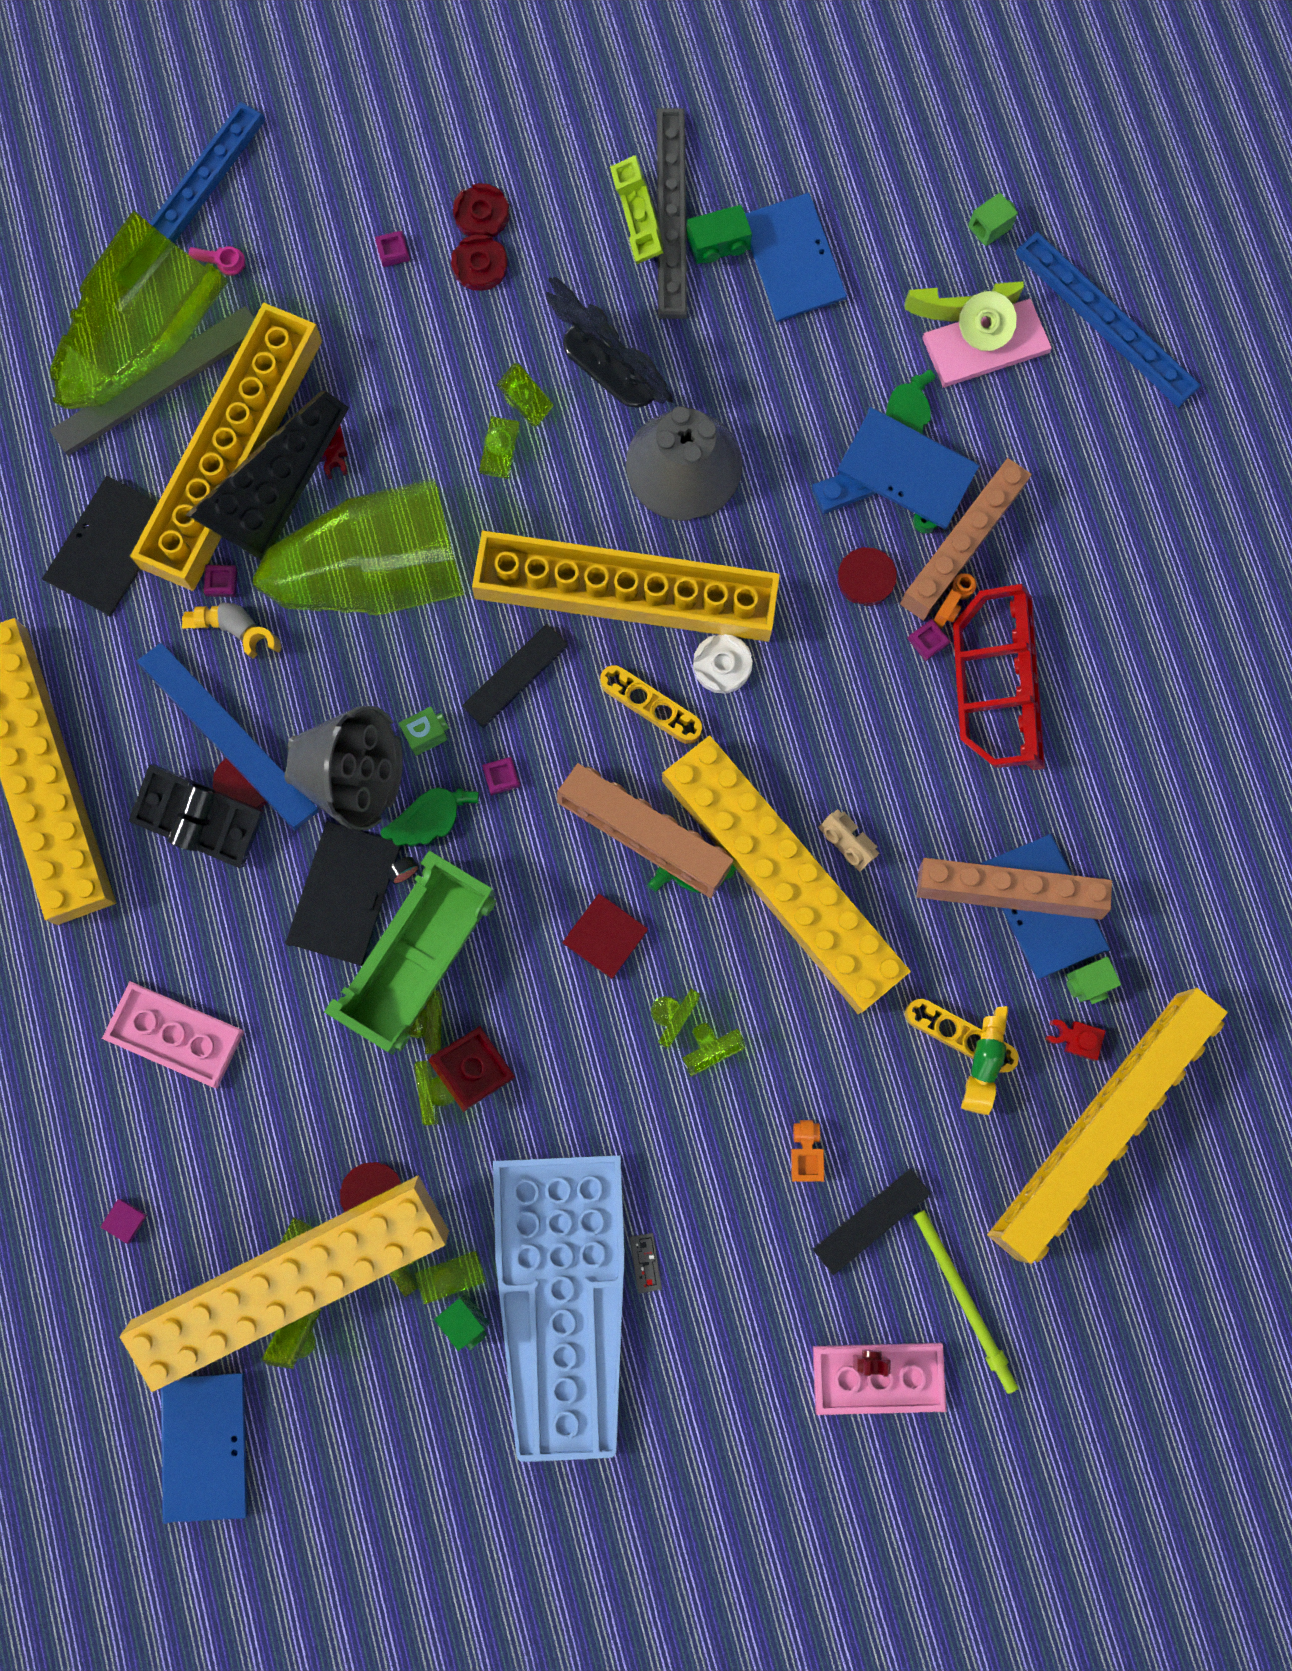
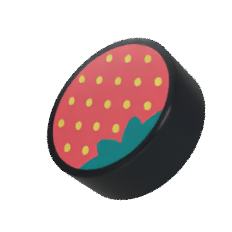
M404 857L390 866L387 875L393 884H398L413 876L418 871L419 866L413 857Z

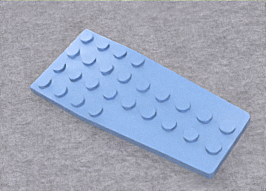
M621 1156L493 1161L495 1259L517 1459L521 1462L611 1458L616 1454L624 1274Z

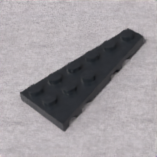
M321 390L193 507L186 516L255 558L265 562L349 407L327 391Z

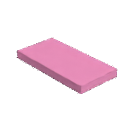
M1031 299L1013 304L1017 315L1016 329L1012 338L1003 347L993 351H980L970 346L962 336L959 322L924 333L923 341L943 388L1050 353L1052 347ZM986 317L981 319V325L984 328H988L990 325V321Z
M130 981L102 1039L218 1089L244 1034V1030Z
M942 1343L813 1346L816 1415L947 1412ZM862 1350L882 1351V1356H886L891 1360L889 1377L875 1374L866 1376L863 1373L856 1372L853 1369V1355H862Z

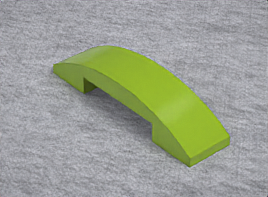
M635 155L610 166L616 191L621 198L631 237H629L634 259L636 264H640L663 254V243L649 189L638 158Z
M1023 281L995 283L992 291L1006 296L1014 304L1020 297L1024 283ZM938 288L914 289L908 291L904 307L905 310L921 317L940 321H959L964 304L972 296L939 298Z

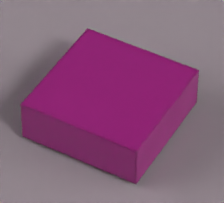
M402 230L374 237L382 267L410 261Z
M206 565L204 580L205 596L236 597L237 567L235 565Z
M933 619L907 638L925 662L951 642Z
M511 757L482 765L491 796L520 787Z
M118 1199L100 1228L129 1244L148 1215L123 1199Z

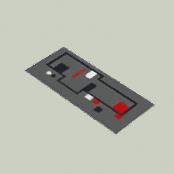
M653 1233L629 1237L638 1294L662 1290Z

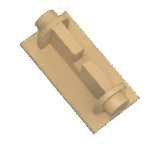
M837 809L818 827L824 833L826 839L832 842L845 856L846 860L854 865L859 872L880 854L876 850L878 846L864 832L857 837L852 834L858 829V826L849 818L845 811L841 813Z

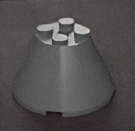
M678 406L672 411L662 413L650 419L637 431L628 448L626 472L633 493L646 508L668 519L691 521V518L714 514L732 498L741 479L742 456L735 437L723 423L701 411Z
M364 705L342 713L300 733L298 736H292L288 741L289 753L287 769L284 774L287 784L293 785L294 788L343 826L354 830L373 828L382 821L380 816L386 807H392L401 782L403 767L400 736H394L390 724H393V720L382 709Z

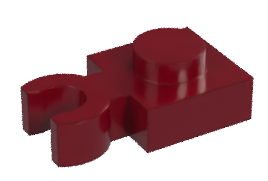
M341 425L338 427L320 462L325 461L324 471L328 479H332L331 470L334 467H340L344 476L348 474L347 466L344 460L340 458L348 456Z
M862 1350V1355H853V1369L856 1372L863 1373L866 1376L875 1374L889 1377L891 1360L886 1356H882V1351Z

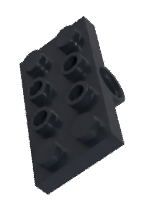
M151 764L148 766L128 822L168 838L167 841L179 848L199 851L237 868H243L265 811L155 764Z

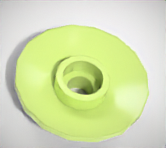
M983 291L972 296L964 304L960 313L959 328L963 338L970 346L980 351H993L1003 347L1012 338L1016 329L1017 315L1013 304L1006 296L996 291ZM983 317L988 318L990 321L988 328H984L981 325Z

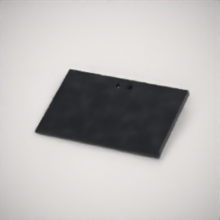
M106 475L42 580L111 617L140 570L130 555L158 502Z
M326 821L285 944L362 966L390 882L387 871L397 861L401 846H396L392 840H386L379 836Z

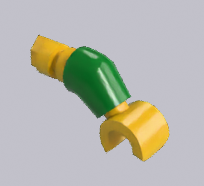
M1008 1006L997 1007L993 1016H987L983 1020V1033L981 1034V1039L976 1043L971 1070L972 1076L969 1075L966 1082V1091L961 1109L983 1115H989L992 1110L996 1095V1085L994 1082L1001 1070L1006 1054L1003 1035L1006 1030Z

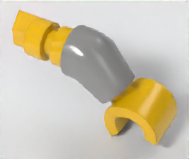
M220 603L219 606H212L210 610L207 606H196L194 611L184 612L182 629L209 628L211 624L213 628L228 631L239 640H243V649L252 659L258 655L255 650L256 643L264 638H267L270 649L278 653L281 651V642L278 637L266 628L256 627V623L243 607L237 604Z

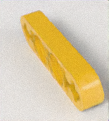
M611 665L602 671L600 675L601 687L607 694L682 743L692 744L700 738L702 724L700 719L622 667ZM616 674L619 675V682L625 687L628 681L631 682L625 691V695L621 694L623 687L616 683L612 686L608 685V676L614 677ZM636 689L644 690L647 694L646 701L641 704L634 703L630 699L631 692ZM661 705L668 706L672 711L671 717L667 720L658 719L655 715L656 708ZM677 714L681 715L679 722L686 726L690 723L694 724L693 730L696 732L695 734L689 732L687 736L684 735L683 727L678 723L675 724V728L671 727L676 720Z
M916 999L908 1004L905 1009V1018L911 1026L974 1059L975 1052L968 1048L967 1040L973 1034L981 1037L982 1029L928 1000ZM922 1005L925 1007L924 1013L931 1018L935 1016V1012L940 1015L934 1021L932 1029L928 1028L931 1021L926 1018H922L919 1021L915 1020L916 1014L912 1011L913 1008L917 1009ZM948 1019L955 1024L956 1031L952 1037H945L941 1034L939 1025L943 1020ZM1006 1042L1004 1044L1008 1052L1007 1058L1011 1061L1010 1064H1003L999 1073L1012 1071L1019 1062L1018 1052Z

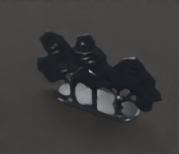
M548 278L557 296L546 292V300L558 318L563 322L571 324L563 339L564 351L568 357L619 402L628 407H643L653 400L661 404H665V400L673 403L672 393L667 390L666 382L657 370L651 357L638 349L626 348L620 342L619 334L608 322L607 316L601 308L588 304L587 308H585L574 292L559 278Z

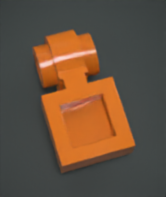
M961 573L954 578L951 584V591L934 618V622L939 628L942 629L947 620L953 623L962 608L957 605L959 599L965 600L973 595L977 584L972 575Z
M800 1120V1123L793 1124L794 1142H800L802 1149H791V1181H824V1149H812L814 1142H820L819 1123H813V1120Z

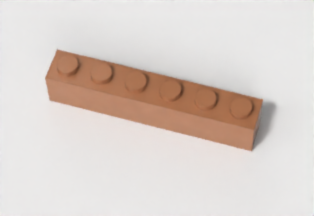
M1007 458L907 589L900 605L924 621L951 586L954 578L960 574L1024 489L1032 474Z
M577 763L557 791L558 804L665 869L710 899L731 869L734 859L730 857L725 849L719 846L713 847L705 842L703 837L696 831H687L682 828L673 817L667 814L661 815L653 810L652 806L644 799H635L627 794L626 790L618 783H610L601 778L599 772L592 767L587 766L585 768Z
M923 858L918 871L916 898L1102 920L1111 910L1112 880Z

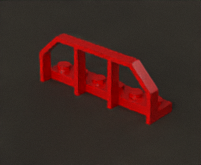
M1023 584L981 590L953 623L960 740L995 768L1026 764L1032 770L1045 769L1032 595ZM1014 596V600L1010 601L1011 615L1013 618H1016V629H1012L1013 644L964 651L963 629L985 602L991 599ZM1018 653V657L1014 658L1015 672L1017 675H1020V686L1016 687V696L968 703L965 661ZM1022 705L1023 715L1018 717L1019 729L1021 733H1024L1025 742L1020 747L1021 756L994 759L970 739L968 713Z

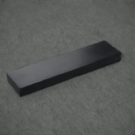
M548 624L544 625L462 705V708L484 729L568 647V643Z
M909 1168L813 1247L812 1250L829 1272L834 1275L931 1195V1193L912 1169Z

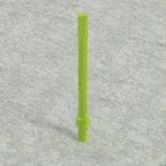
M925 1210L914 1214L913 1216L987 1355L985 1360L991 1371L997 1373L1007 1394L1016 1391L1019 1387L1007 1367L1009 1362L1003 1350H998Z

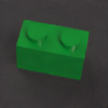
M742 204L687 219L686 236L696 265L704 262L713 263L719 258L729 255H741L750 250L752 232Z
M467 1293L434 1319L457 1351H460L464 1346L470 1351L488 1335L485 1329L490 1323Z

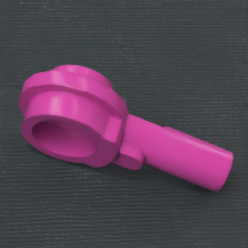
M231 246L218 248L217 251H208L194 247L189 249L190 259L217 264L219 270L227 276L237 275L245 267L246 260L243 253Z

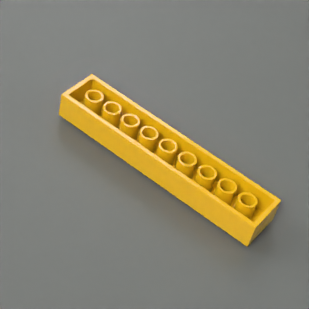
M263 302L130 555L140 569L194 592L221 536L189 518L186 514L276 432L322 343L315 323Z
M482 530L472 589L475 599L718 635L727 634L739 638L769 642L773 627L780 574Z
M15 618L1 622L0 780L44 919L53 924L60 925L117 903L28 629Z
M710 735L662 773V782L713 843L729 853L730 857L734 859L732 864L858 1015L911 972Z
M1199 988L1176 994L996 1222L987 1236L1017 1261L1032 1264L1034 1261H1041L1049 1251L1047 1246L1054 1235L1056 1237L1060 1236L1068 1227L1069 1221L1067 1218L1074 1210L1079 1211L1089 1199L1088 1191L1093 1185H1100L1107 1177L1109 1171L1106 1168L1113 1159L1117 1161L1125 1154L1128 1149L1127 1141L1133 1134L1137 1136L1146 1127L1148 1121L1145 1118L1152 1109L1154 1111L1158 1110L1166 1101L1167 1096L1165 1093L1170 1086H1176L1185 1077L1187 1072L1184 1068L1190 1061H1196L1206 1049L1203 1044L1209 1036L1214 1037L1221 1031L1225 1024L1222 1020L1228 1012Z
M418 1175L130 1320L119 1337L151 1392H154L445 1246L449 1230Z

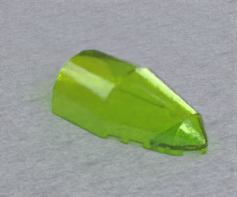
M133 210L81 284L79 292L82 293L77 309L72 308L69 316L72 319L68 334L62 335L50 367V379L54 381L56 397H52L53 401L64 409L102 407L181 351L228 285V280L210 263H207L206 266L200 264Z
M435 477L343 500L270 546L254 574L253 584L255 588L285 609L322 611L323 609L337 610L341 613H350V611L365 612L369 615H381L464 595Z

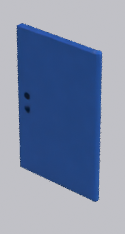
M810 193L745 213L752 232L750 248L776 322L847 299Z
M869 407L868 414L841 461L837 472L937 526L946 529L980 465L884 413Z
M1052 834L980 863L981 865L1072 875ZM1001 908L1037 980L1100 953L1110 951V947L1095 919Z
M244 1373L184 1376L162 1387L163 1524L247 1518Z

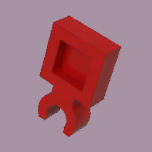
M1055 1019L1050 1021L1049 1025L1056 1026L1060 1034L1058 1037L1046 1036L1045 1040L1048 1043L1058 1044L1065 1042L1067 1044L1064 1052L1092 1061H1098L1105 1030L1077 1021L1072 1022L1071 1029H1069L1061 1020Z

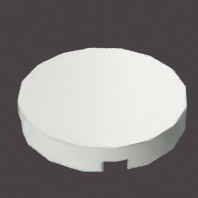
M733 635L710 636L699 644L694 654L693 670L696 679L704 688L714 693L726 694L736 691L747 682L751 674L752 655L747 645Z

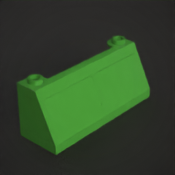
M431 851L427 852L420 863L425 867L422 871L423 877L416 876L414 880L417 883L350 986L348 988L344 987L341 991L346 996H342L338 1001L332 998L324 1013L392 1055L395 1054L396 1050L400 1052L406 1046L410 1039V1035L407 1033L481 917L483 915L488 916L496 904L494 899L496 894L492 888Z

